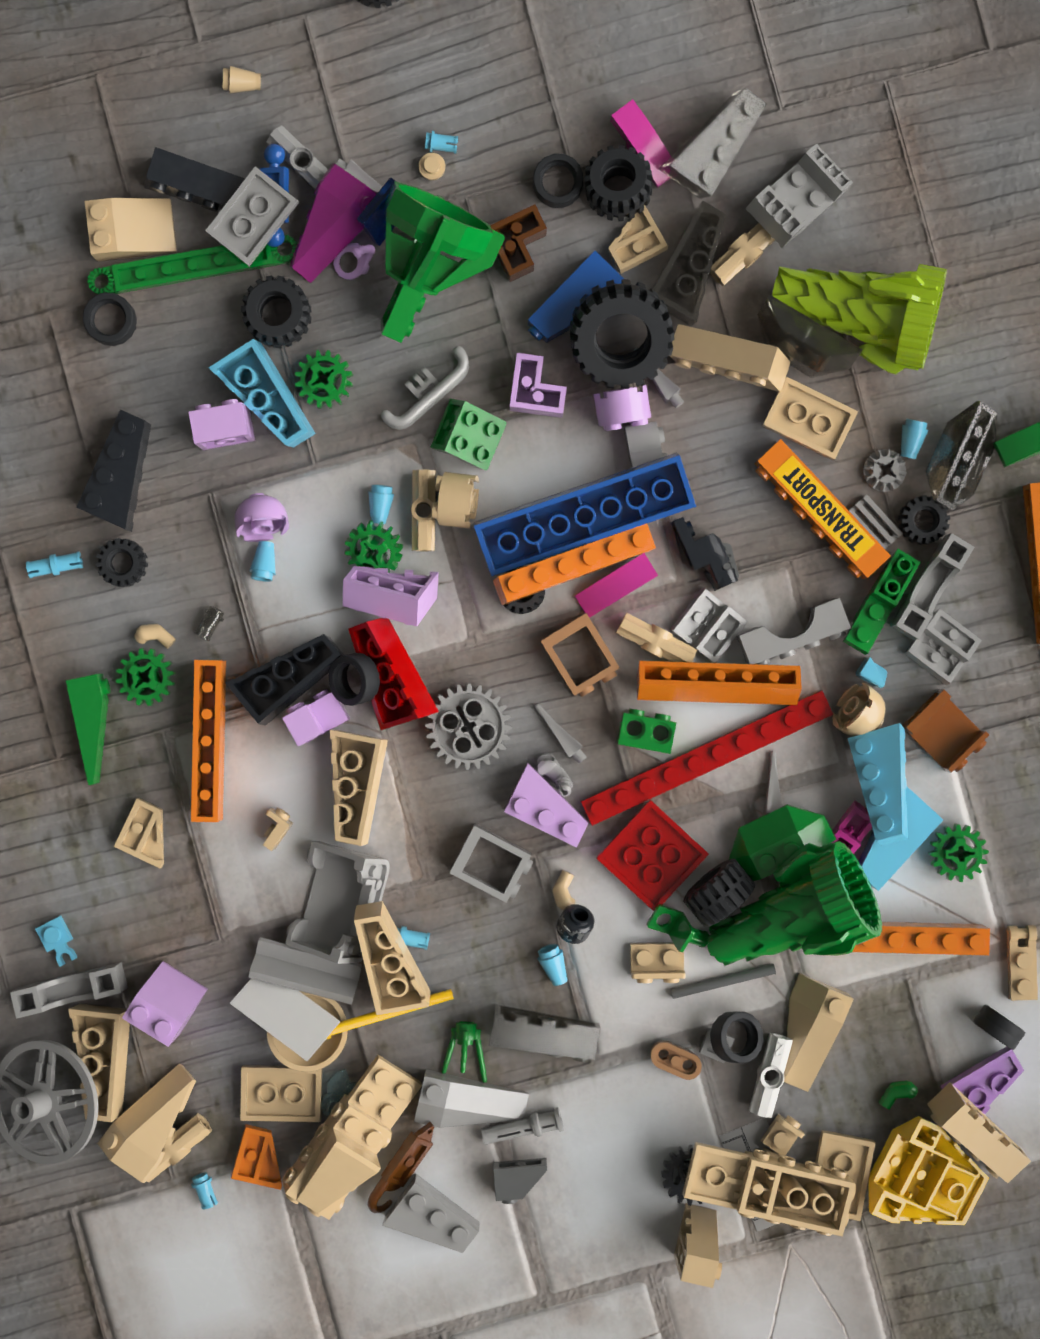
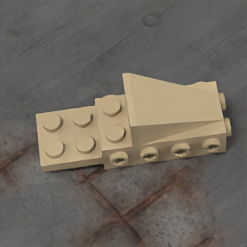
M377 1055L349 1095L344 1094L342 1099L334 1105L326 1121L318 1127L313 1139L302 1149L297 1161L285 1173L283 1185L286 1197L295 1204L300 1202L307 1206L309 1212L314 1216H323L330 1220L334 1213H338L341 1210L350 1191L353 1192L359 1185L377 1174L381 1169L377 1154L381 1148H385L389 1144L392 1137V1126L422 1087L421 1082L380 1055Z
M695 1142L682 1195L687 1199L736 1209L738 1214L747 1218L758 1217L773 1224L785 1223L800 1230H806L807 1228L816 1230V1232L822 1235L831 1236L833 1234L843 1237L844 1229L849 1220L851 1201L855 1196L856 1183L850 1178L847 1171L841 1168L831 1167V1170L821 1168L820 1164L806 1161L805 1164L797 1163L794 1158L780 1155L768 1148H763V1150L754 1149V1152L745 1151L742 1153Z

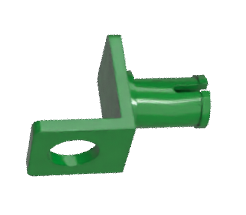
M659 904L647 922L648 928L668 934L679 952H683L688 943L700 948H704L708 944V932L693 928L684 912ZM669 914L670 920L666 924H657V918L660 915Z

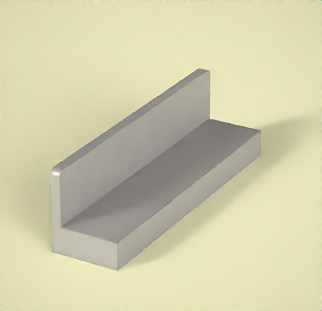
M260 937L249 971V978L352 1005L362 965L359 963L337 964L290 947L284 943Z

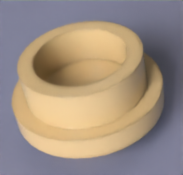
M427 153L420 159L419 171L424 178L437 180L445 172V161L437 153Z

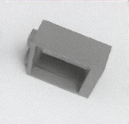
M474 824L450 870V874L507 903L509 897L514 899L521 887V884L517 882L521 874L527 875L533 861L530 860L531 852ZM480 837L521 857L504 892L463 871Z

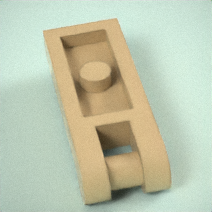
M1026 925L1025 928L1007 926L1008 996L1011 1001L1038 1000L1037 928L1035 925ZM1018 939H1025V945L1018 946Z

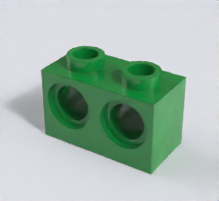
M629 708L628 713L622 712L617 739L618 745L671 754L677 722L670 721V715L655 713V718L644 716L645 711ZM636 720L641 725V731L637 735H629L626 729L627 724L630 721ZM658 725H663L667 729V735L663 740H656L653 736V730Z

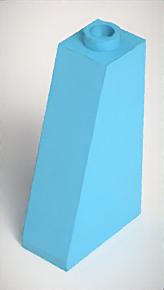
M908 787L906 789L908 839L881 846L876 842L874 832H872L858 861L871 887L878 891L943 821L935 811Z

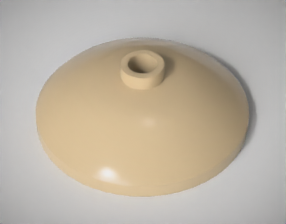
M300 991L339 1021L346 1020L342 1008L335 1000ZM348 1031L331 1035V1038L325 1040L308 1061L304 1060L268 1032L267 1039L271 1051L282 1064L296 1071L312 1072L327 1067L338 1058L346 1044Z

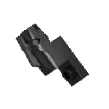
M683 517L671 523L692 572L704 567L705 571L703 573L711 583L714 591L738 581L739 574L730 544L722 543L721 539L714 533L694 541L692 538L695 536L693 526L690 521L685 522Z

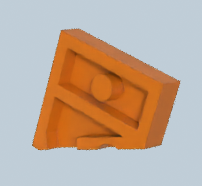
M245 1124L231 1179L281 1190L282 1182L271 1130Z

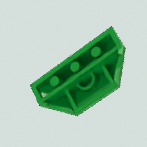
M786 804L740 826L729 860L736 859L750 878L756 881L774 874L788 858L804 845L811 843L821 847L830 842L832 843L836 840V837L825 815Z

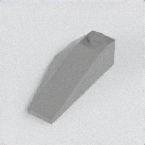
M426 1069L414 1122L425 1125L431 1122L434 1127L444 1128L524 1119L529 1093Z

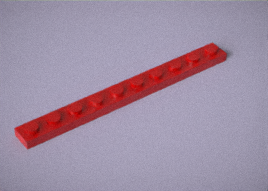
M820 690L799 700L797 705L783 707L582 800L581 803L593 826L834 714L823 690Z

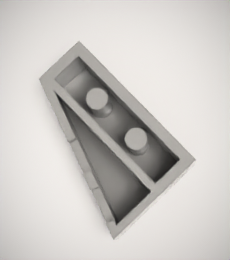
M416 1174L384 1216L382 1226L463 1253L478 1234L480 1222Z

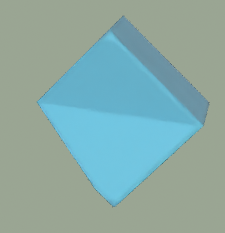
M865 657L855 673L856 676L876 688H883L887 678V670L874 663L871 657Z

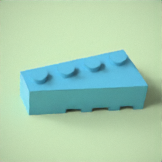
M252 339L208 367L286 446L294 448L316 434L261 342Z
M900 723L848 738L875 840L881 846L908 839L905 729Z

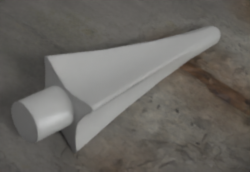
M341 159L337 161L336 165L366 184L373 192L387 199L390 192L370 177L352 159L349 164Z
M657 369L658 375L652 379L665 404L670 401L675 408H678L684 403L683 399L679 396L681 388Z
M536 704L535 709L547 723L568 758L570 759L573 756L579 764L584 761L587 756L581 751L583 746L557 724L541 705Z
M775 751L770 752L769 778L763 814L770 813L783 806Z

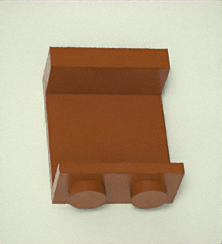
M938 689L902 726L946 772H958L967 764L966 758L972 752L977 753L986 745L985 739L989 734L986 731H981L950 700L951 696L944 689Z

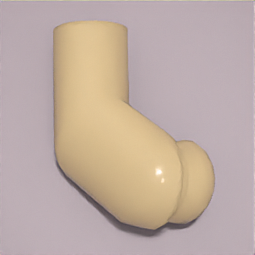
M159 624L141 625L136 629L134 635L135 640L140 644H145L148 640H158L167 649L176 641Z
M562 870L552 889L556 905L561 910L575 904V899L570 896L568 891L574 875L565 870Z

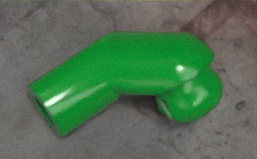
M907 1080L892 1082L878 1103L890 1110L896 1099H912L916 1097L918 1089L912 1082Z

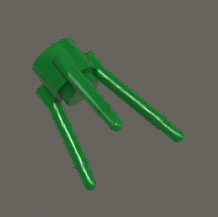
M457 1021L456 1027H452L451 1038L441 1072L445 1074L457 1039V1044L462 1045L460 1072L465 1073L468 1045H473V1040H475L481 1079L483 1083H486V1069L480 1039L481 1029H477L476 1022Z

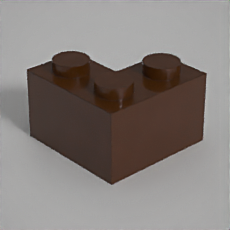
M536 204L490 225L491 229L502 233L505 237L497 256L509 282L534 271V263L526 245L545 237L547 234V227Z

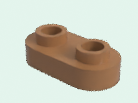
M658 1041L650 1050L651 1060L656 1067L682 1079H695L701 1072L702 1064L695 1053L669 1041ZM660 1050H667L668 1055L666 1057H659ZM686 1060H690L692 1062V1066L690 1068L683 1067V1063Z

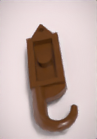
M431 1122L415 1133L411 1131L381 1174L382 1178L368 1198L367 1206L371 1212L382 1213L392 1205V1200H388L380 1206H377V1202L385 1191H395L400 1187H404L433 1146L431 1140L434 1125Z

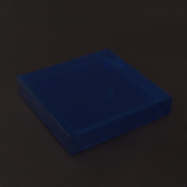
M393 178L388 179L357 218V221L371 240L378 246L386 239V200L395 181ZM391 224V232H392V230L395 228V226Z

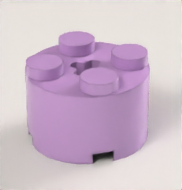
M641 385L640 391H637V387L603 392V398H600V393L593 394L598 425L603 426L606 431L621 429V423L629 422L630 426L648 424L647 418H651L646 385Z

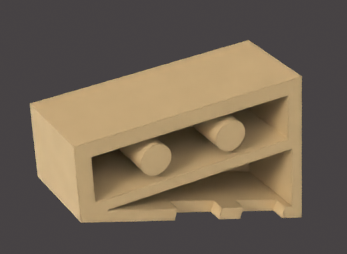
M688 1203L685 1204L674 1251L680 1280L683 1282L713 1288L715 1279H720L722 1263H719L717 1210L697 1205L688 1206Z

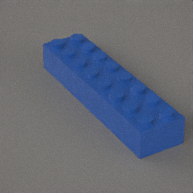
M676 452L475 521L474 528L492 577L694 508L696 504L681 457Z

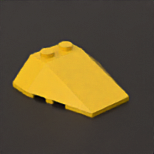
M917 1116L892 1129L875 1162L868 1180L869 1212L891 1223L912 1221L914 1224L934 1222L935 1224L965 1225L989 1177L963 1152L961 1147L948 1136L942 1127Z

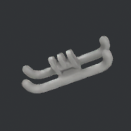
M456 346L453 349L458 365L442 381L438 382L428 369L423 366L420 370L427 377L424 381L416 373L412 376L419 384L416 388L410 381L405 382V386L419 401L402 416H394L389 410H384L381 413L384 423L397 430L410 427L457 386L469 371V360L465 350L461 346Z

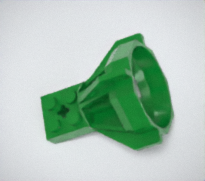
M394 181L386 200L385 273L398 281L381 319V334L402 343L405 336L409 337L415 325V322H413L415 312H421L426 300L424 294L436 296L438 292L492 267L505 240L504 235L491 229V226L463 208L444 200L439 195L436 196L423 189ZM391 224L414 238V241L391 232ZM443 251L449 255L460 257L463 259L460 262H457L451 258H448L440 254V252Z

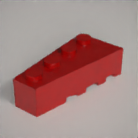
M379 618L348 628L355 652L363 653L370 657L379 672L380 686L371 702L380 730L439 712L388 618Z

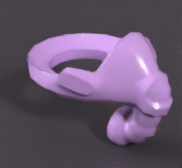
M350 243L334 259L335 271L346 280H353L362 274H367L369 262L375 253V247L370 244L361 246L358 243ZM347 252H352L358 260L356 269L350 273H345L340 268V259Z

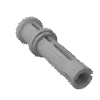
M559 1107L547 1113L538 1114L534 1112L530 1115V1118L481 1128L485 1145L531 1134L540 1137L542 1133L553 1130L564 1131Z

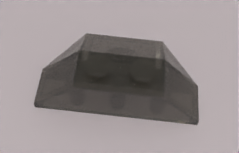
M771 295L768 296L757 314L764 344L778 347L790 361V366L811 378L850 369L863 350Z
M976 401L947 422L925 471L933 500L952 511L975 494L995 449L993 443L996 442L995 421L997 420V412L981 401Z

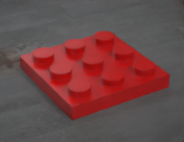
M649 799L599 853L596 859L654 911L657 905H663L709 853Z

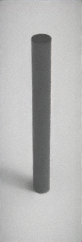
M769 964L671 988L670 990L672 998L676 999L776 974L774 964Z

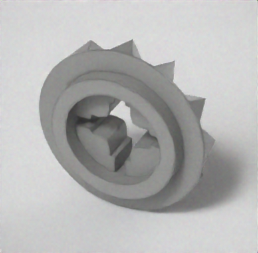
M890 449L877 450L867 458L864 464L865 480L869 486L877 491H892L903 483L907 474L906 462L899 453ZM892 462L889 470L893 476L887 474L878 479L882 471L879 465L885 466Z

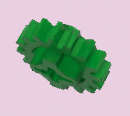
M319 350L316 351L315 358H312L309 354L306 355L308 362L306 364L299 362V366L303 369L302 372H295V376L301 379V381L295 383L297 388H303L299 393L301 398L309 396L307 403L312 405L316 401L318 409L322 408L323 403H326L328 408L332 409L333 401L341 405L340 397L342 395L349 397L346 387H353V383L347 380V378L353 376L352 371H345L349 366L347 361L340 364L341 356L337 354L332 358L330 350L326 351L325 356H322ZM319 363H331L333 365L327 368L320 366ZM312 370V379L307 384V375ZM323 374L328 377L329 383L327 385H324L322 382L320 383L319 377ZM340 375H341V377H342L341 385H340L339 389L337 390V389L335 388V386H336V380H337L338 378H340ZM318 392H326L329 394V396L320 397L315 394H317Z
M369 520L367 527L362 522L359 523L357 530L352 529L349 534L350 537L345 541V545L348 548H346L344 554L351 556L348 564L355 563L357 566L374 567V569L388 568V573H390V569L395 571L398 566L397 562H400L403 556L399 553L403 548V544L396 543L400 535L391 534L392 526L384 529L382 521L378 526H374L373 521ZM359 539L361 540V542H360L361 549H360V550L357 549V543H358V540H359ZM390 549V558L387 560L388 555L386 552Z
M144 648L139 649L138 656L134 652H129L130 660H121L125 666L124 669L116 670V672L122 674V678L116 680V683H123L124 686L120 689V693L128 692L129 695L126 699L128 701L137 698L136 705H142L144 700L147 706L153 705V699L158 703L162 702V694H171L167 687L175 685V682L170 680V676L175 675L176 672L168 670L172 662L163 661L164 653H160L156 657L155 649H150L148 655ZM143 659L151 660L146 666L137 664L138 661ZM160 669L162 670L163 681H161L159 678L158 671ZM142 672H150L148 675L151 679L150 682H142L144 679L141 675ZM129 673L132 674V678H133V684H132V685L130 684V681H129ZM146 688L156 691L150 695L141 694Z
M954 823L953 830L948 826H944V834L935 833L938 840L937 842L930 841L929 844L934 846L935 849L928 852V855L935 857V860L931 862V866H939L937 870L939 875L942 876L946 873V879L952 881L954 876H956L958 882H963L964 876L970 880L973 879V871L981 874L982 870L978 866L980 863L987 864V861L982 859V855L988 854L989 850L982 848V845L986 843L985 839H977L980 834L979 831L974 830L970 833L971 826L964 825L961 830L960 824ZM964 836L968 837L972 841L974 847L968 846L966 844V839L964 838ZM950 838V842L945 847H943L945 842ZM959 848L967 851L959 854L958 857L949 854L958 851ZM972 858H974L972 863L967 867V863ZM943 859L951 861L953 870L946 866Z

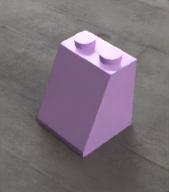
M163 961L136 994L122 1019L169 1047L181 1034L208 989Z

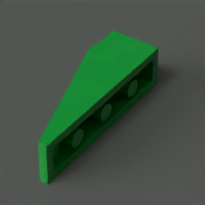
M103 674L66 680L88 786L100 783L109 701L108 694L111 692L109 681L107 678H104Z

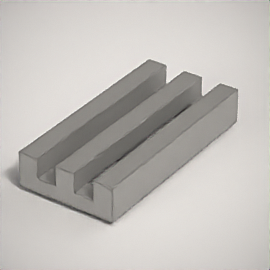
M867 494L848 510L884 549L903 534ZM864 503L884 523V525L893 533V535L890 536L887 533V531L877 522V520L867 511V509L863 506ZM859 510L886 540L884 543L859 518L855 511Z

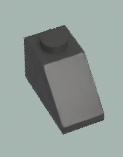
M547 1158L494 1162L496 1201H502L503 1204H513L518 1202L519 1199H523L546 1173Z

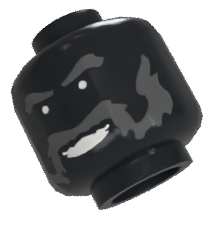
M572 904L567 906L560 915L556 926L557 932L564 941L571 944H580L590 935L594 928L595 919L592 912L585 906Z

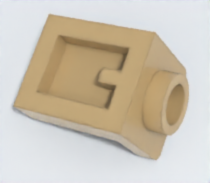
M278 807L276 810L270 808L265 813L278 823L277 825L272 823L263 836L267 839L263 846L270 851L276 849L293 825V822L289 820L290 815Z
M778 1114L762 1137L761 1142L778 1154L786 1155L798 1137L802 1139L804 1133L799 1128L801 1123L789 1115L784 1118Z

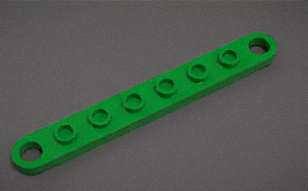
M285 235L283 243H290L293 249L292 253L287 256L280 255L278 247L266 245L250 267L222 245L102 268L98 267L90 272L87 283L89 288L97 295L104 292L119 294L291 263L297 242L292 237ZM100 275L108 277V286L104 287V289H99L95 286V280Z

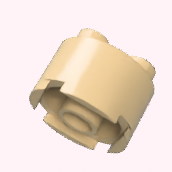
M445 472L443 476L437 475L435 490L439 492L438 502L433 504L432 518H436L439 525L467 529L473 528L474 525L469 521L470 519H476L479 489H474V482L479 483L477 475Z

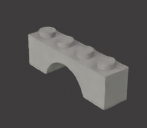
M952 533L944 535L890 624V627L911 640L920 639L933 617V612L939 598L950 581L962 569L975 547Z
M836 598L810 608V618L807 626L795 637L781 638L772 634L765 626L738 635L737 640L746 664L768 665L771 663L769 659L778 655L780 659L790 657L796 654L794 649L802 646L805 647V650L821 645L820 639L828 636L830 641L845 636L844 630L851 627L840 598Z
M122 962L20 986L11 991L10 995L17 1019L76 1001L99 999L120 994L128 986Z

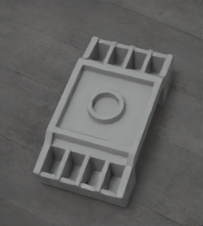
M815 144L795 166L771 187L768 185L746 207V210L783 248L844 194L853 182L819 145Z

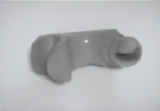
M544 753L540 755L537 759L539 774L548 776L554 782L555 788L562 797L569 796L573 787V782L552 754Z

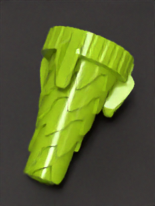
M919 264L917 271L884 274L873 271L856 273L842 270L834 273L812 268L801 271L780 266L774 283L770 306L784 313L812 319V324L831 327L839 333L853 336L865 342L866 344L857 348L856 355L862 356L873 365L896 375L905 368L919 370L924 367L940 307L947 269Z

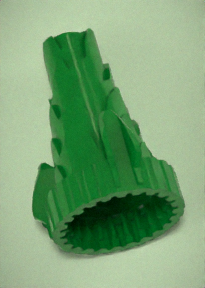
M840 841L830 842L821 847L808 843L796 851L774 872V877L776 881L780 882V887L762 894L758 901L740 908L741 913L709 927L710 935L707 937V948L710 956H714L724 966L744 958L748 962L763 955H775L789 949L793 952L802 949L805 955H845L851 953L856 945L881 935V914L876 897L862 866L844 843Z

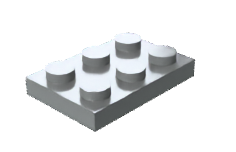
M255 166L205 231L250 267L298 205L299 201Z

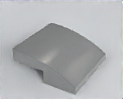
M702 587L670 630L697 649L698 652L710 661L717 663L747 624V621Z
M939 608L934 613L920 639L913 640L904 654L947 686L952 682L963 664L969 661L982 640Z

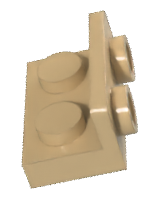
M673 942L630 943L631 978L637 979V983H652L653 979H663L665 983H678L679 979L685 978L684 951L679 952Z

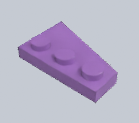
M1006 1046L940 1087L943 1089L951 1082L977 1108L986 1114L991 1108L989 1105L999 1094L1005 1093L1023 1073L1024 1069L1013 1050Z

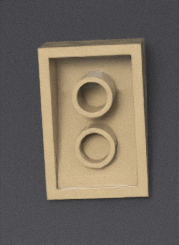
M106 198L85 201L90 252L98 262L177 253L171 199Z

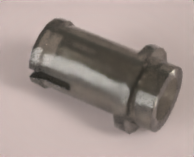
M214 606L205 609L204 612L206 614L194 632L206 641L211 640L219 622L224 621L223 615L225 613Z

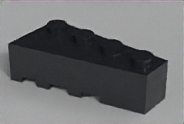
M155 147L144 188L176 197L185 202L200 204L205 209L217 212V210H222L245 178Z
M120 409L76 508L132 532L133 517L138 502L139 484L143 474V462L146 457L151 430L150 423Z
M323 634L282 656L270 660V662L258 668L245 672L246 674L225 682V684L255 721L266 726L327 675L331 664L344 654L330 637Z

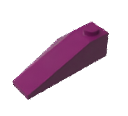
M335 163L330 166L316 187L314 193L316 198L312 210L308 211L306 217L308 222L305 231L299 238L290 267L309 283H312L364 229L384 202L366 184Z

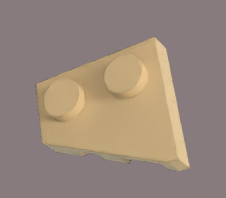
M644 205V211L641 214L637 212L635 217L626 223L620 236L615 238L609 246L608 252L620 274L668 250V245Z
M137 798L114 847L151 865L162 868L164 865L163 809Z

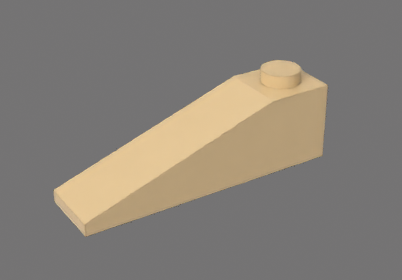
M799 973L789 996L787 1037L793 1041L784 1071V1082L808 1092L844 1024L854 999L844 991Z
M178 1064L118 1117L97 1143L110 1161L142 1183L148 1180L161 1163L165 1154L162 1150L168 1136L172 1137L175 1128L172 1127L178 1113L184 1110L196 1082L182 1064Z

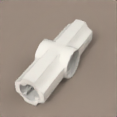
M769 1033L763 1059L757 1069L758 1077L749 1112L761 1117L772 1118L779 1089L784 1083V1071L793 1041L791 1038L776 1033ZM775 1070L777 1071L775 1079L771 1081L764 1079L767 1071Z

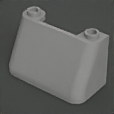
M312 841L311 847L307 852V859L309 865L317 869L304 918L296 919L288 926L285 945L337 964L359 963L363 960L354 923L355 909L357 905L382 901L390 863L388 860L320 841Z

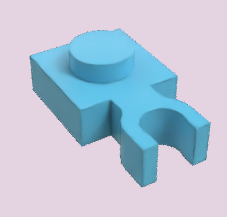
M62 916L35 929L46 951L49 952L55 949L56 961L59 967L66 964L62 957L63 953L69 954L71 960L78 958L75 951L67 945V942L71 941L73 937Z

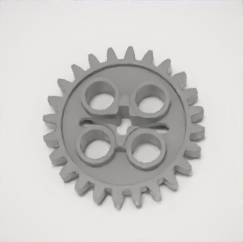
M469 683L467 690L463 691L459 684L455 694L448 688L447 693L449 697L438 696L441 704L435 705L439 712L428 715L429 718L433 719V723H428L425 727L433 729V732L426 737L435 739V742L430 747L440 748L437 757L444 754L447 755L446 764L452 759L456 760L455 768H458L461 762L465 763L466 770H469L471 763H475L477 769H480V761L482 760L487 765H490L489 756L492 755L498 759L497 748L501 750L506 749L501 743L502 740H510V737L504 734V731L512 729V726L506 725L504 721L510 719L511 716L502 714V711L507 706L497 705L501 698L500 696L494 699L490 698L492 694L491 689L486 694H483L482 685H479L477 690L473 691L472 685ZM471 701L479 702L482 707L481 713L477 716L469 715L466 710L467 704ZM456 706H461L469 722L474 721L476 723L473 731L482 745L480 748L474 743L469 731L463 732L462 727L465 724L456 710ZM454 714L458 718L457 727L453 729L445 727L443 723L445 715ZM488 724L494 728L495 733L491 739H483L480 736L479 729L482 725ZM461 737H466L471 742V748L467 752H461L456 747V741Z

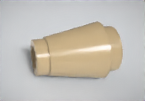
M233 66L223 68V90L229 91V94L260 90L261 73Z

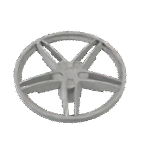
M33 1040L12 1049L0 1063V1086H4L8 1089L7 1092L16 1098L11 1105V1113L15 1121L13 1123L14 1126L9 1131L0 1107V1132L18 1154L36 1163L56 1164L74 1157L88 1144L94 1133L98 1118V1096L95 1083L88 1068L76 1053L55 1041ZM32 1049H40L33 1084L6 1070L9 1064L21 1053ZM56 1054L62 1056L73 1066L80 1076L85 1089L54 1090ZM84 1093L87 1096L85 1099L65 1103L62 1102L61 1097ZM87 1104L88 1111L84 1130L78 1141L73 1145L59 1111ZM29 1123L27 1127L21 1132L19 1137L15 1139L14 1136L18 1133L24 1124ZM37 1123H41L50 1143H54L59 1154L40 1155L26 1149L19 1142Z

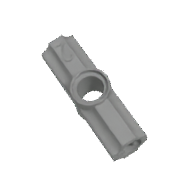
M281 125L270 134L266 143L268 145L278 144L282 146L285 151L284 161L293 168L298 176L302 177L316 190L318 183L328 169L313 156V153L308 148L304 147ZM303 157L310 159L306 167L297 166L299 159Z

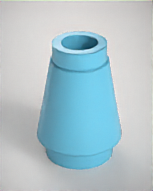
M906 419L905 425H902L900 456L912 459L917 458V454L929 431L926 430L928 423Z
M371 485V491H368L370 517L373 523L379 524L382 521L383 524H386L395 495L392 493L393 487Z
M268 541L258 542V547L249 570L251 572V579L271 582L273 576L276 575L274 543Z
M550 944L541 948L538 951V961L552 982V985L559 986L567 982L563 950L559 949L557 944Z

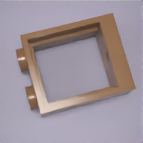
M587 613L540 641L573 696L579 693L583 697L594 690V683L599 680L606 683L617 676L615 671L620 667ZM586 626L610 666L576 686L552 646Z

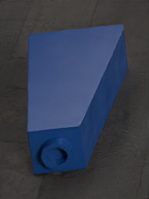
M594 251L528 319V326H530L528 331L538 341L543 339L546 343L570 330V321L573 320L572 313L575 307L580 306V299L585 294L588 296L592 294L591 289L597 285L600 288L606 287V281L614 280L615 284H621L624 278Z

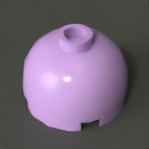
M263 493L250 495L249 498L245 499L237 507L235 512L237 537L243 535L244 541L259 542L274 539L271 534L278 533L279 531L281 535L285 534L289 529L285 507L276 498L264 495Z

